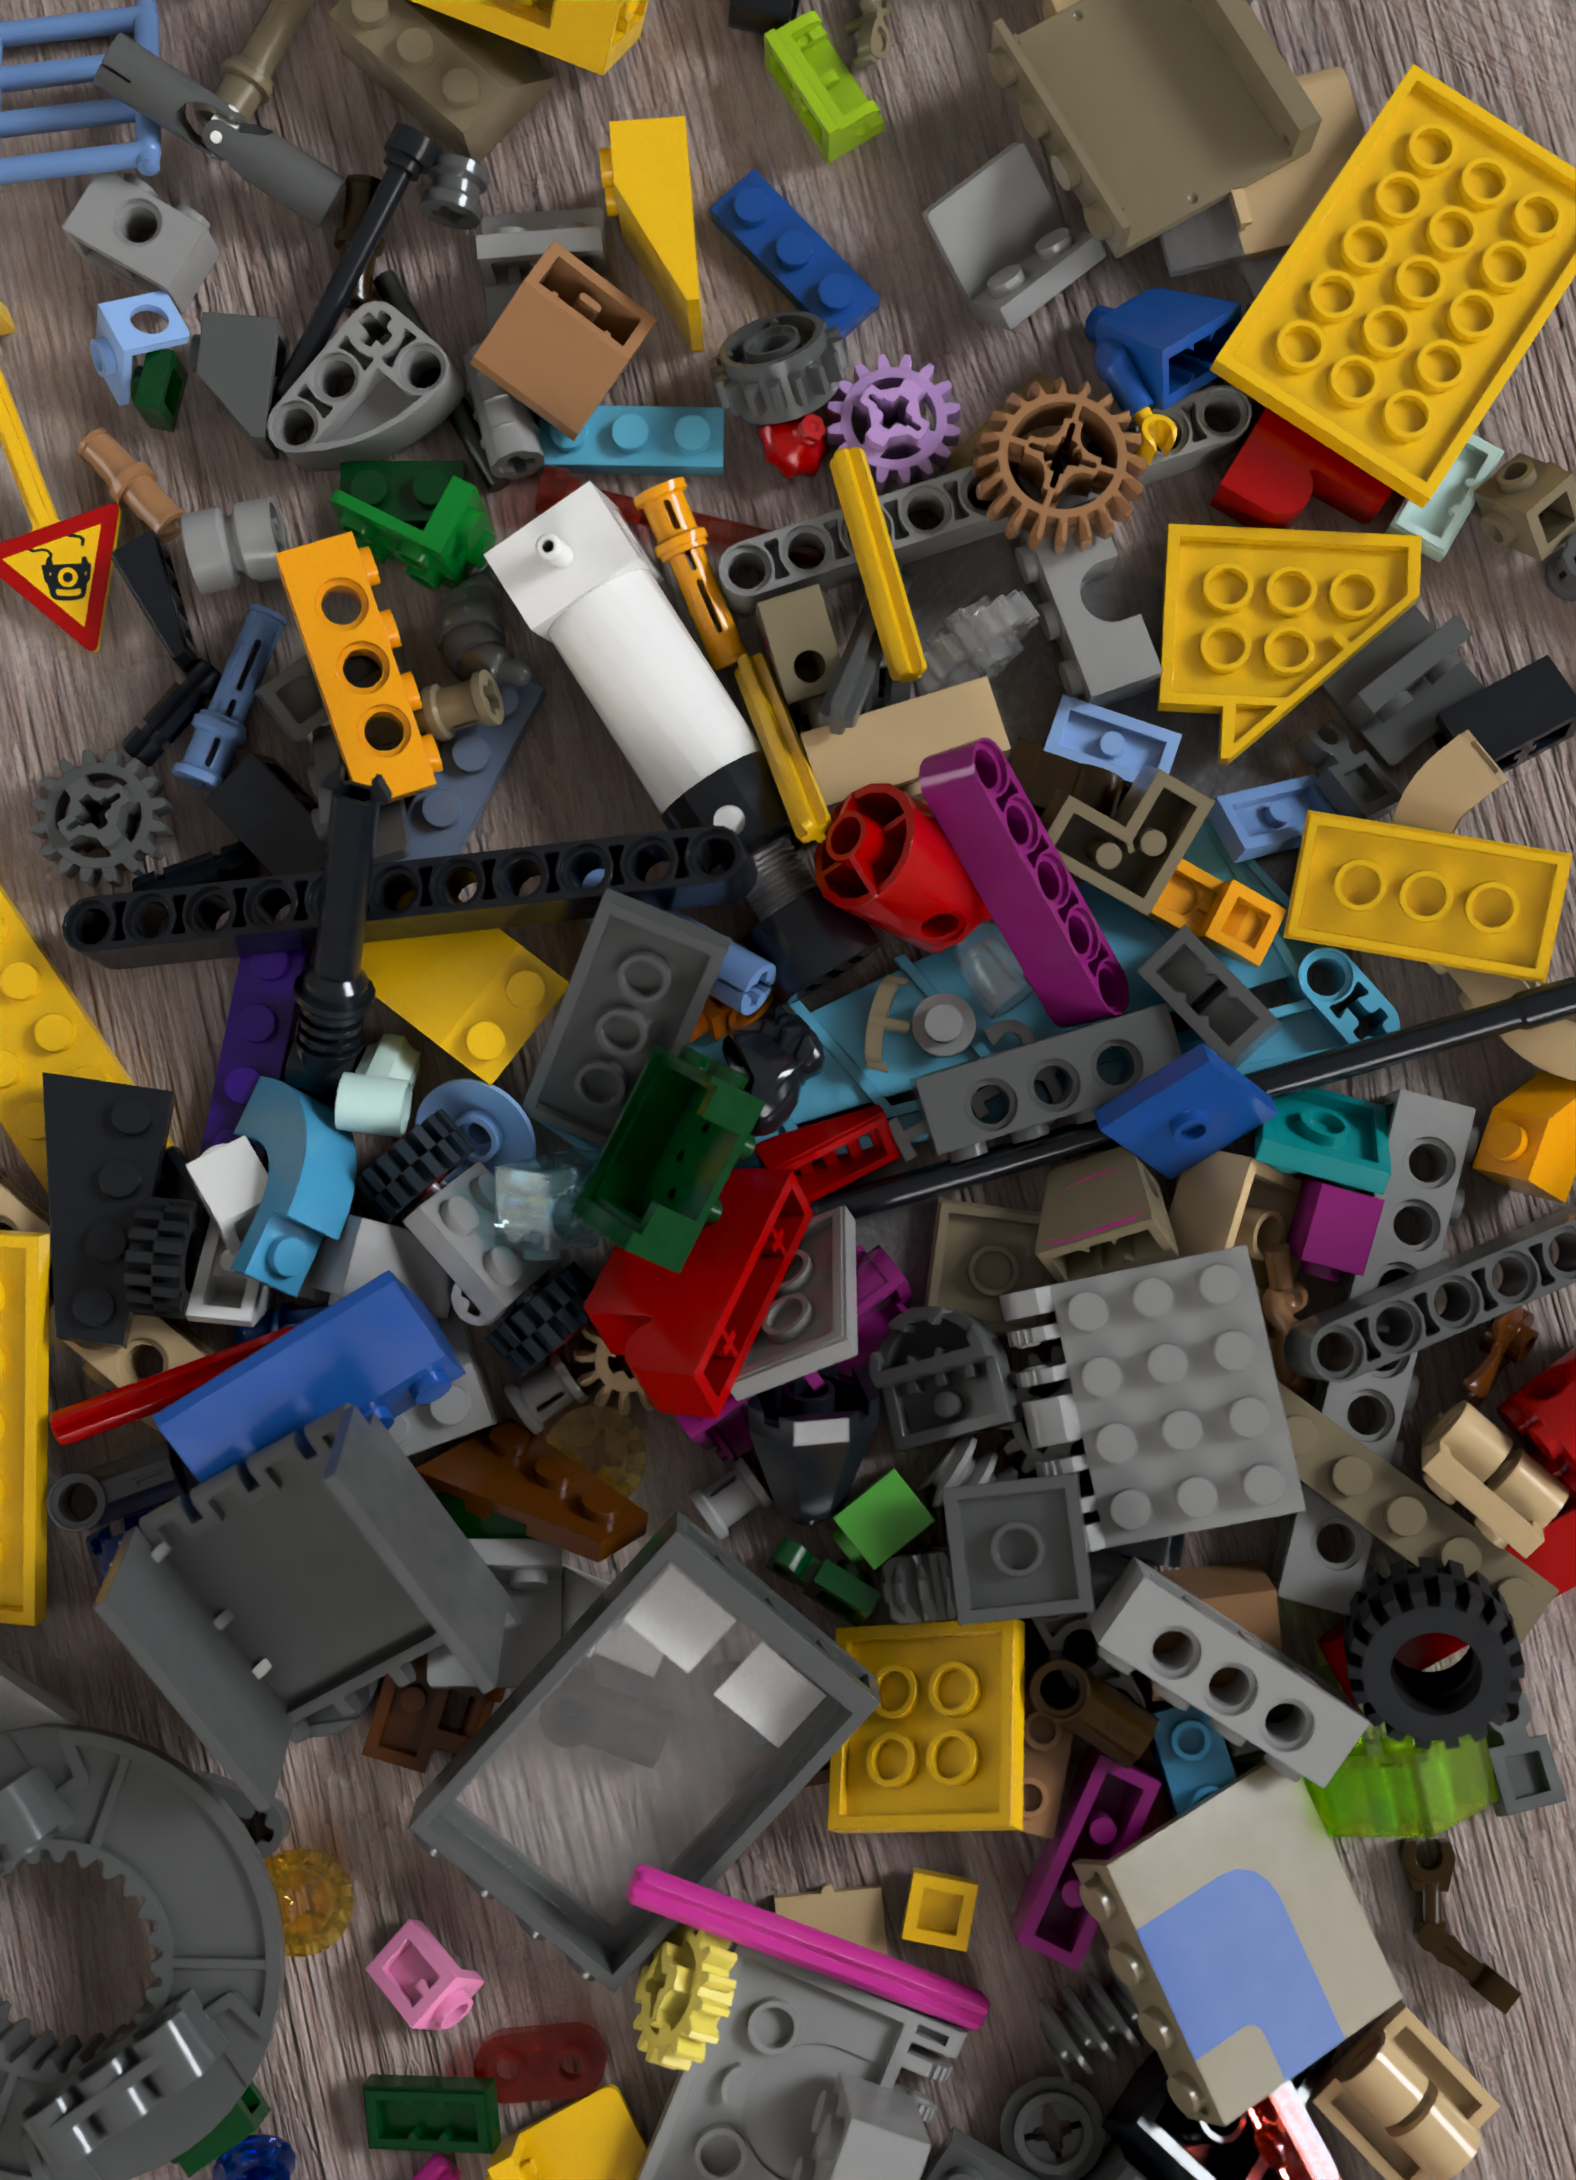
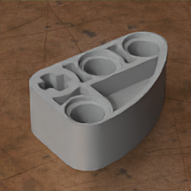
M371 301L360 306L350 316L275 405L268 417V435L273 444L283 454L304 470L340 469V463L377 461L412 445L439 426L459 406L465 392L464 378L443 349L399 310L385 301ZM388 333L391 336L390 340L381 345L379 340ZM441 368V374L436 383L427 388H419L420 380L428 370ZM349 377H355L354 385L346 395L334 397L335 390L341 381ZM314 424V431L310 439L304 444L295 445V438L299 430L304 426Z

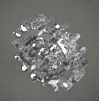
M1017 590L1012 591L1006 597L1002 594L993 602H991L988 596H984L976 603L964 609L962 607L943 621L944 624L934 635L926 640V644L930 648V650L924 653L927 669L922 674V677L916 680V683L926 695L987 676L988 680L991 681L1006 670L1005 667L1018 654L1024 651L1025 647L1020 640L1030 634L1028 630L1038 624L1037 618L1040 614L1024 592H1018Z

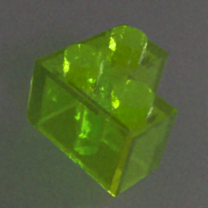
M1387 1732L1379 1735L1380 1739H1364L1362 1734L1324 1789L1304 1777L1306 1788L1329 1837L1432 1838L1500 1800L1486 1737L1475 1743L1470 1735L1459 1738L1460 1748L1446 1750L1444 1741H1432L1431 1749L1429 1750L1416 1748L1414 1738L1410 1735H1406L1400 1743L1388 1737Z

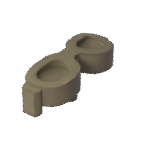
M859 0L863 16L844 23V29L847 34L860 31L857 45L858 57L853 59V66L857 69L874 64L889 53L891 37L884 23V17L890 14L889 0Z
M887 975L876 991L865 1034V1063H867V1069L888 1073L887 1064L882 1063L885 1030L906 1035L909 1033L911 1022L888 1018L899 986L905 987L909 981L907 978Z

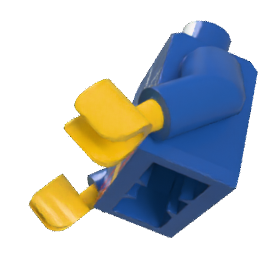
M1151 288L1115 309L1099 305L1088 315L1085 323V334L1090 342L1096 343L1094 363L1101 381L1105 382L1121 411L1130 410V415L1139 428L1138 433H1142L1141 436L1143 438L1142 446L1135 454L1146 458L1147 465L1151 464L1156 454V444L1163 455L1167 457L1177 437L1175 423L1164 415L1153 414L1151 408L1155 407L1165 410L1219 377L1209 369L1241 321V303L1164 288ZM1245 394L1250 403H1254L1256 401L1255 399Z

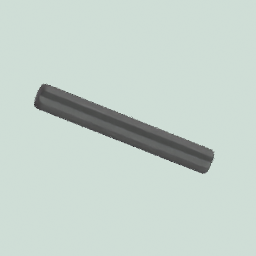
M897 562L908 597L913 584V575L903 571L902 563ZM868 598L864 603L818 713L820 723L830 726V732L835 735H842L845 728L855 727L884 656Z

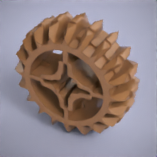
M1061 376L1055 380L1052 393L1046 394L1043 387L1035 380L1033 384L1029 385L1027 401L1012 392L1006 397L1004 405L1006 413L998 410L992 411L987 420V426L990 431L982 432L978 435L976 449L983 455L974 458L972 473L983 478V480L977 484L976 496L978 500H994L987 512L990 522L999 521L1005 517L1009 518L1005 530V536H1007L1008 540L1017 537L1022 529L1029 532L1028 548L1031 551L1038 549L1042 537L1052 539L1051 547L1056 555L1064 552L1067 538L1072 537L1075 545L1081 551L1089 548L1092 541V532L1103 540L1110 538L1115 529L1113 520L1122 523L1126 522L1132 512V507L1128 501L1138 500L1144 486L1136 478L1144 474L1147 460L1135 454L1142 446V433L1125 432L1132 419L1130 410L1114 415L1109 413L1114 401L1111 392L1101 396L1098 402L1089 399L1091 386L1088 381L1081 383L1077 394L1067 393V385ZM1061 426L1060 430L1050 437L1041 438L1030 435L1027 440L1021 439L1025 434L1041 427ZM1081 432L1086 434L1100 448L1106 459L1107 466L1101 464V457L1089 453L1084 448L1080 438ZM1067 446L1068 451L1064 462L1068 466L1065 468L1064 474L1059 475L1056 487L1051 488L1050 482L1054 471L1050 470V468L1054 464L1055 459H1059L1062 447ZM1009 466L1018 468V475L1032 481L1036 486L1038 492L1037 502L1028 497L1018 487ZM1090 492L1099 495L1096 499L1079 507L1068 509L1056 508L1059 501L1066 496L1081 495L1088 498Z

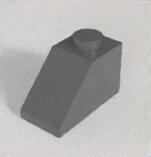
M203 312L201 334H194L191 339L190 362L193 372L199 375L214 400L266 460H278L279 449L269 438L267 423L270 413L279 402L275 396V387L288 364L290 341L278 317Z

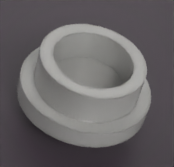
M951 993L931 995L918 1005L913 1014L912 1032L914 1039L922 1050L932 1056L941 1058L956 1056L967 1049L975 1036V1014L970 1005L957 995Z

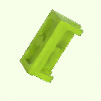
M810 11L777 30L773 28L764 33V64L829 164L885 130V121L880 115L881 110L875 101L867 99L827 38V32L821 25L822 20L817 12Z

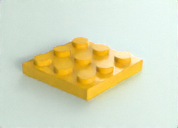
M1013 1619L958 1625V1620L836 1628L835 1642L877 1677L881 1704L830 1759L828 1830L837 1833L1023 1830L1025 1622Z

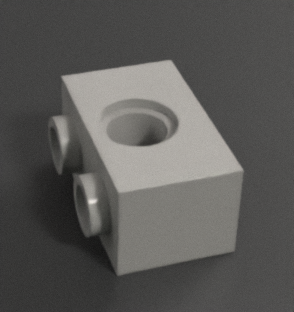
M112 172L96 173L62 226V230L81 257L144 293L160 290L166 291L178 312L183 314L221 255L208 231L210 228L209 222L197 211L183 203H178L173 208L157 199L158 194L155 190L132 174L126 173L122 179ZM151 229L156 230L149 240L135 243L136 238L142 232Z

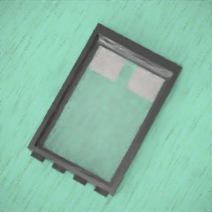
M677 1510L417 1797L408 1828L414 1832L418 1844L428 1854L439 1859L445 1857L464 1872L468 1883L479 1895L489 1900L496 1898L515 1913L519 1924L530 1936L540 1941L547 1939L566 1954L569 1964L581 1977L588 1981H595L597 1979L614 1993L679 1923L678 1921L632 1905L628 1901V1897L625 1895L626 1887L635 1867L644 1864L710 1889L881 1704L877 1677Z

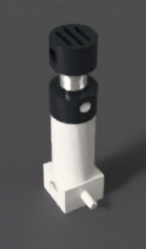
M588 481L483 554L531 631L554 644L660 811L661 820L667 830L711 825L725 826L733 830L744 843L755 860L758 870L757 882L751 893L746 896L747 902H750V906L753 907V911L756 912V916H759V921L762 922L753 928L742 941L748 950L773 963L776 967L775 982L771 986L783 1005H790L828 984L863 961L884 944L883 939L873 924L837 907L825 899L818 885L815 884V879H812L813 875L809 874L810 870L806 869L807 865H803L804 860H800V855H797V850H794V846L791 845L790 836L794 833L760 743L658 584L664 578L617 505L591 481ZM726 854L714 860L709 868V875L725 873L734 863L735 855Z

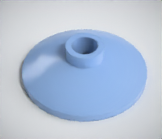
M460 1078L440 1084L424 1098L416 1114L415 1127L436 1111L443 1109L476 1147L475 1151L443 1179L448 1184L478 1161L505 1184L508 1192L515 1189L528 1176L536 1157L535 1134L526 1113L509 1094L493 1084L490 1086L485 1081ZM478 1124L482 1126L489 1133V1135L481 1131Z

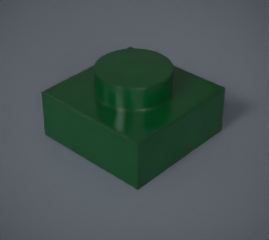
M160 349L147 352L144 365L136 367L131 381L132 401L149 427L174 432L188 379V373L173 350Z

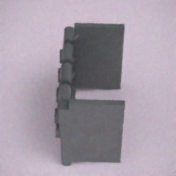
M348 1402L305 1425V1435L312 1447H310L299 1432L294 1431L247 1458V1466L250 1473L242 1464L237 1463L190 1490L192 1502L185 1495H180L140 1517L139 1526L141 1531L135 1526L125 1532L93 1606L98 1615L259 1813L272 1807L289 1740L298 1744L311 1736V1728L306 1717L332 1703L344 1717L351 1716L360 1711L361 1708L360 1700L355 1691L386 1674H389L401 1688L409 1685L416 1680L415 1670L410 1661L444 1643L482 1693L485 1694L496 1688L504 1628L510 1631L522 1624V1616L517 1605L376 1414L373 1412L364 1417L355 1404L351 1405Z

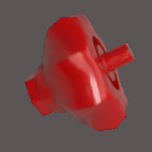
M809 413L791 421L761 426L758 429V436L764 446V461L776 466L782 475L788 479L798 475L815 477L821 460L830 451L823 436L826 429L822 418Z

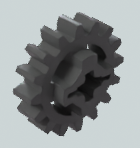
M86 749L82 753V766L76 768L63 758L59 761V765L64 776L59 781L46 776L41 779L40 782L50 791L47 800H32L31 807L42 813L44 820L30 826L31 832L41 839H49L39 852L51 862L60 860L57 871L72 879L80 872L81 882L93 888H96L103 874L107 882L117 888L121 887L123 883L122 871L128 869L139 877L146 874L141 862L146 856L160 861L164 857L161 850L154 844L157 837L167 838L173 836V830L160 822L161 816L174 811L173 805L165 798L156 797L164 789L165 785L155 775L145 777L148 767L134 757L125 765L124 756L117 750L109 749L105 755L104 762H101L95 753L90 749ZM116 780L125 783V785L121 786L119 783H116L109 789L97 787L94 782ZM68 807L67 817H65L66 809ZM106 808L105 818L108 824L99 829L98 826L101 822L97 814ZM141 818V823L138 832L134 837L137 821ZM95 848L107 849L111 856L92 858L78 853L81 851L89 853Z

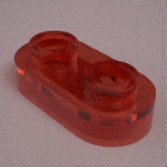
M580 2022L503 2028L493 2032L483 2041L474 2061L473 2073L474 2077L495 2078L498 2103L509 2104L577 2098L593 2091L602 2080L607 2064V2047L597 2030ZM567 2054L578 2055L584 2062V2069L578 2073H569L563 2069L560 2060ZM500 2060H510L516 2065L518 2075L511 2079H504L497 2074L495 2064Z

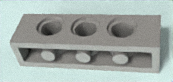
M1135 1557L1129 1562L1089 1621L1097 1644L1100 1645L1096 1651L1107 1663L1127 1675H1130L1136 1668L1155 1681L1152 1687L1170 1704L1183 1711H1186L1192 1704L1211 1717L1208 1723L1222 1737L1240 1747L1243 1746L1246 1740L1266 1752L1264 1759L1272 1768L1293 1782H1298L1304 1776L1324 1789L1370 1724V1721L1365 1717L1364 1712L1356 1704L1354 1698ZM1167 1631H1180L1184 1633L1181 1643L1175 1649L1168 1652H1159L1152 1649L1155 1640L1162 1633ZM1225 1667L1239 1669L1236 1679L1231 1684L1225 1687H1212L1209 1685L1211 1677L1218 1670ZM1282 1703L1294 1705L1291 1714L1285 1720L1277 1723L1265 1721L1269 1711L1276 1705Z

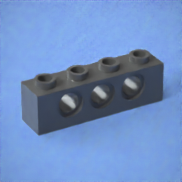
M1167 1002L1151 1004L1125 1012L1122 1015L1099 1020L909 1080L931 1152L936 1155L948 1153L951 1163L987 1153L986 1141L1010 1133L1012 1142L1015 1144L1049 1134L1048 1121L1072 1114L1075 1124L1096 1120L1094 1112L1098 1108L1182 1056V1052ZM1108 1047H1114L1121 1051L1127 1064L1124 1076L1118 1082L1111 1085L1100 1078L1096 1067L1099 1055ZM1053 1066L1063 1074L1065 1089L1057 1101L1047 1104L1037 1097L1034 1091V1080L1041 1069ZM992 1085L1002 1094L1004 1106L998 1118L991 1122L983 1123L974 1116L971 1109V1100L974 1093L980 1087Z

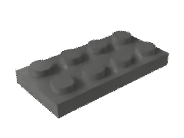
M607 888L599 904L521 1107L527 1117L604 1147L655 1045L677 1056L683 1045L688 1046L732 938Z

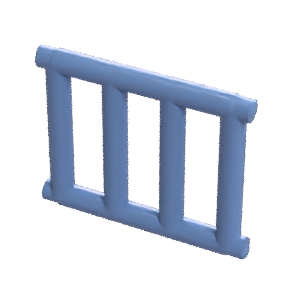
M136 0L135 6L5 22L0 20V155L2 138L135 122V142L0 158V185L138 169L145 176H154L159 173L161 126L117 98L1 111L2 93L94 82L97 70L105 54L2 66L4 48L118 35L119 33H134V41L160 58L159 16L156 0Z

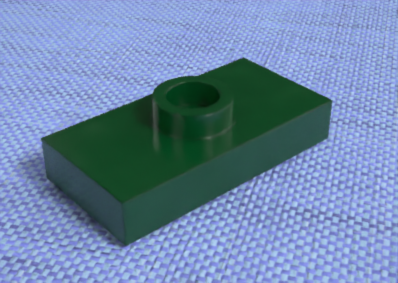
M371 2074L362 2085L369 2149L494 2154L502 2142L495 2078Z

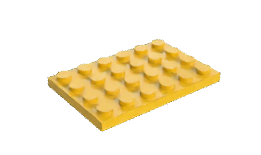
M1412 64L1215 358L1209 370L1417 506L1423 508L1432 498L1576 276V168L1417 65Z

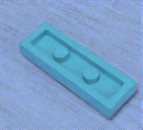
M599 405L574 441L539 416V439L545 459L544 464L539 467L540 473L724 476L725 409L721 407Z

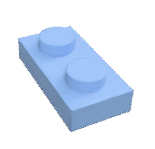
M1063 694L1043 750L1079 763L1090 764L1109 770L1124 779V787L1130 789L1144 764L1158 768L1167 774L1170 773L1182 734Z

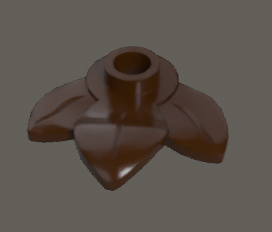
M1522 1306L1493 1318L1481 1338L1479 1350L1488 1356L1463 1383L1464 1387L1469 1391L1464 1400L1469 1402L1474 1408L1480 1406L1487 1397L1503 1368L1510 1361L1517 1365L1521 1364L1535 1345L1538 1332L1531 1328L1534 1314L1522 1309Z

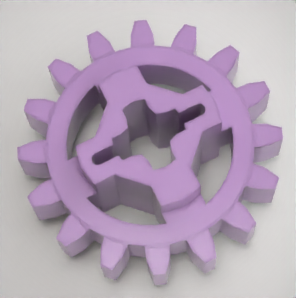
M904 354L899 367H890L886 355H878L877 370L872 372L862 363H857L854 365L855 384L846 380L839 381L836 396L840 401L828 402L827 419L834 423L827 427V443L840 445L838 449L843 447L849 449L856 446L862 448L866 454L873 477H876L875 487L878 493H883L888 480H897L899 489L909 486L910 477L915 475L922 482L932 479L934 472L932 463L939 467L947 468L951 459V451L947 446H958L961 429L953 425V423L959 421L960 403H946L951 395L952 384L948 380L934 385L932 383L934 366L930 363L924 366L919 373L911 370V355ZM924 403L933 416L934 432L929 429L930 422L921 417V407ZM853 416L858 419V426L867 431L862 445L853 431ZM896 419L904 422V425L894 424L891 429L883 427V422L888 425L894 423Z

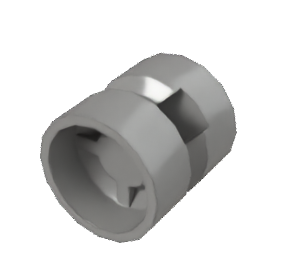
M271 496L235 503L229 516L219 507L182 514L181 528L184 547L194 581L202 594L236 588L239 586L242 575L245 574L256 583L281 579L276 566L275 553L288 550L279 513Z

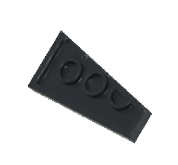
M42 1072L56 1337L60 1340L127 1349L133 1313L128 1309L129 1302L125 1300V1291L128 1284H124V1272L128 1269V1262L125 1261V1252L130 1249L131 1243L128 1239L130 1227H135L133 1216L136 1209H140V1201L143 1198L146 1199V1196H157L176 1097L172 1091Z

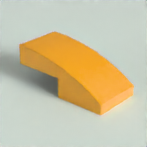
M1183 858L1149 916L1134 909L1139 914L1175 933L1183 925H1186L1207 948L1252 967H1259L1288 911L1234 879L1223 882Z

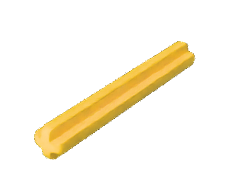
M858 446L849 449L843 447L834 452V457L830 460L829 465L889 675L895 683L913 682L922 677V674L927 669V663L870 467L862 448Z
M744 653L737 659L739 666L735 669L734 675L797 839L803 843L813 840L821 843L826 840L828 829L833 821L808 762L767 656L762 653L753 656Z

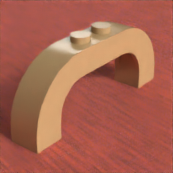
M1466 730L1435 753L1414 775L1397 805L1392 824L1456 834L1465 815L1477 803L1505 783L1508 778L1472 733ZM1428 963L1439 975L1448 972L1463 990L1458 995V999L1465 1010L1504 1000L1517 992L1541 986L1538 982ZM1576 1016L1530 1030L1518 1029L1499 1035L1510 1048L1533 1065L1551 1074L1576 1081Z

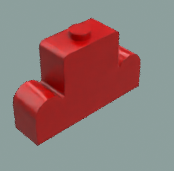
M1266 407L1222 479L1210 506L1246 527L1290 529L1300 517L1312 495L1361 524H1369L1387 501L1393 489Z
M732 1169L730 1177L717 1199L722 1202V1215L716 1223L712 1225L704 1224L680 1274L632 1254L617 1244L606 1264L601 1268L598 1279L584 1303V1310L609 1352L613 1355L625 1356V1361L649 1402L657 1411L673 1415L718 1419L814 1215L793 1170Z

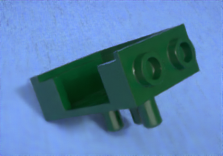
M655 1045L571 1211L622 1249L680 1274L704 1224L712 1225L722 1215V1202L717 1199L725 1183L728 1181L737 1159L745 1160L753 1154L756 1148V1140L751 1135V1132L766 1102L743 1090L749 1079L748 1077L720 1064L710 1057L686 1045H683L678 1056Z

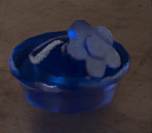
M266 2134L250 2135L217 2158L213 2166V2180H290L296 2165V2154L290 2143L278 2136Z

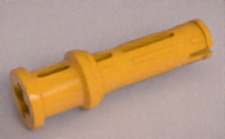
M678 477L651 487L635 496L632 500L636 509H643L658 543L653 549L657 559H661L663 564L669 563L688 607L689 614L694 621L712 663V670L715 673L738 664L737 659L742 654L747 653L749 655V653L745 650L727 606L726 599L721 592L704 551V547L708 545L707 538L709 536L704 527L697 526L684 495V491L688 487L684 477ZM686 556H688L689 561H690V563H691V566H692L693 570H691V568H690V566H689V564H688V561H687V559H686ZM697 584L701 587L719 632H717Z

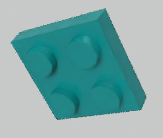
M1317 1087L1273 1100L1278 1115L1255 1128L1256 1161L1267 1163L1271 1168L1283 1173L1293 1174L1300 1172L1330 1180L1342 1189L1350 1191L1363 1189L1383 1195L1392 1174L1386 1106Z

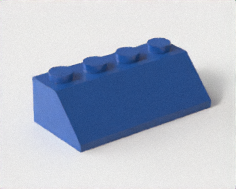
M387 1270L153 1415V1418L159 1430L201 1484L237 1463L242 1464L250 1473L247 1466V1458L294 1431L299 1432L310 1447H312L305 1435V1425L346 1402L351 1405L355 1404L364 1417L374 1412L384 1427L389 1430L394 1424V1418L416 1404L425 1405L438 1400L450 1390L451 1383L465 1375L466 1372L432 1310L393 1273Z

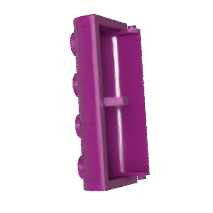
M861 1245L856 1246L858 1355L838 1362V1373L847 1376L852 1374V1366L862 1367L870 1361V1356L873 1352L879 1351L885 1336L891 1329L887 1326L888 1323L899 1314L913 1308L912 1305L907 1309L904 1306L913 1299L906 1277L880 1245H877L868 1253ZM817 1371L804 1375V1378L814 1391L825 1385ZM730 1392L718 1419L674 1415L686 1434L695 1443L707 1450L718 1444L720 1448L716 1450V1453L722 1461L728 1458L730 1462H734L754 1447L740 1405L752 1396L737 1401Z

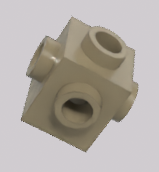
M1519 453L1512 460L1502 465L1492 477L1473 492L1483 517L1480 520L1481 528L1487 538L1498 547H1510L1543 561L1576 532V482L1573 473L1564 470L1556 463H1545Z

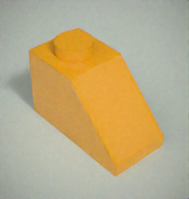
M1542 1070L1495 1105L1491 1111L1472 1168L1510 1191L1566 1203L1576 1174V1081Z

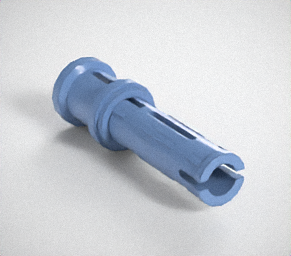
M251 604L249 606L247 618L226 662L225 669L207 710L201 709L198 714L194 715L191 724L195 728V732L182 762H175L171 769V774L196 788L213 793L224 781L237 747L245 746L248 736L246 735L247 728L243 724L254 700V691L259 688L280 634L288 622L278 612L258 604ZM254 646L255 652L252 656V659L247 668L242 683L239 687V690H237L236 686L241 677L246 662L249 658L251 650ZM228 705H230L231 709L228 716H224ZM212 744H214V749L211 753L207 765H205V760L208 756Z

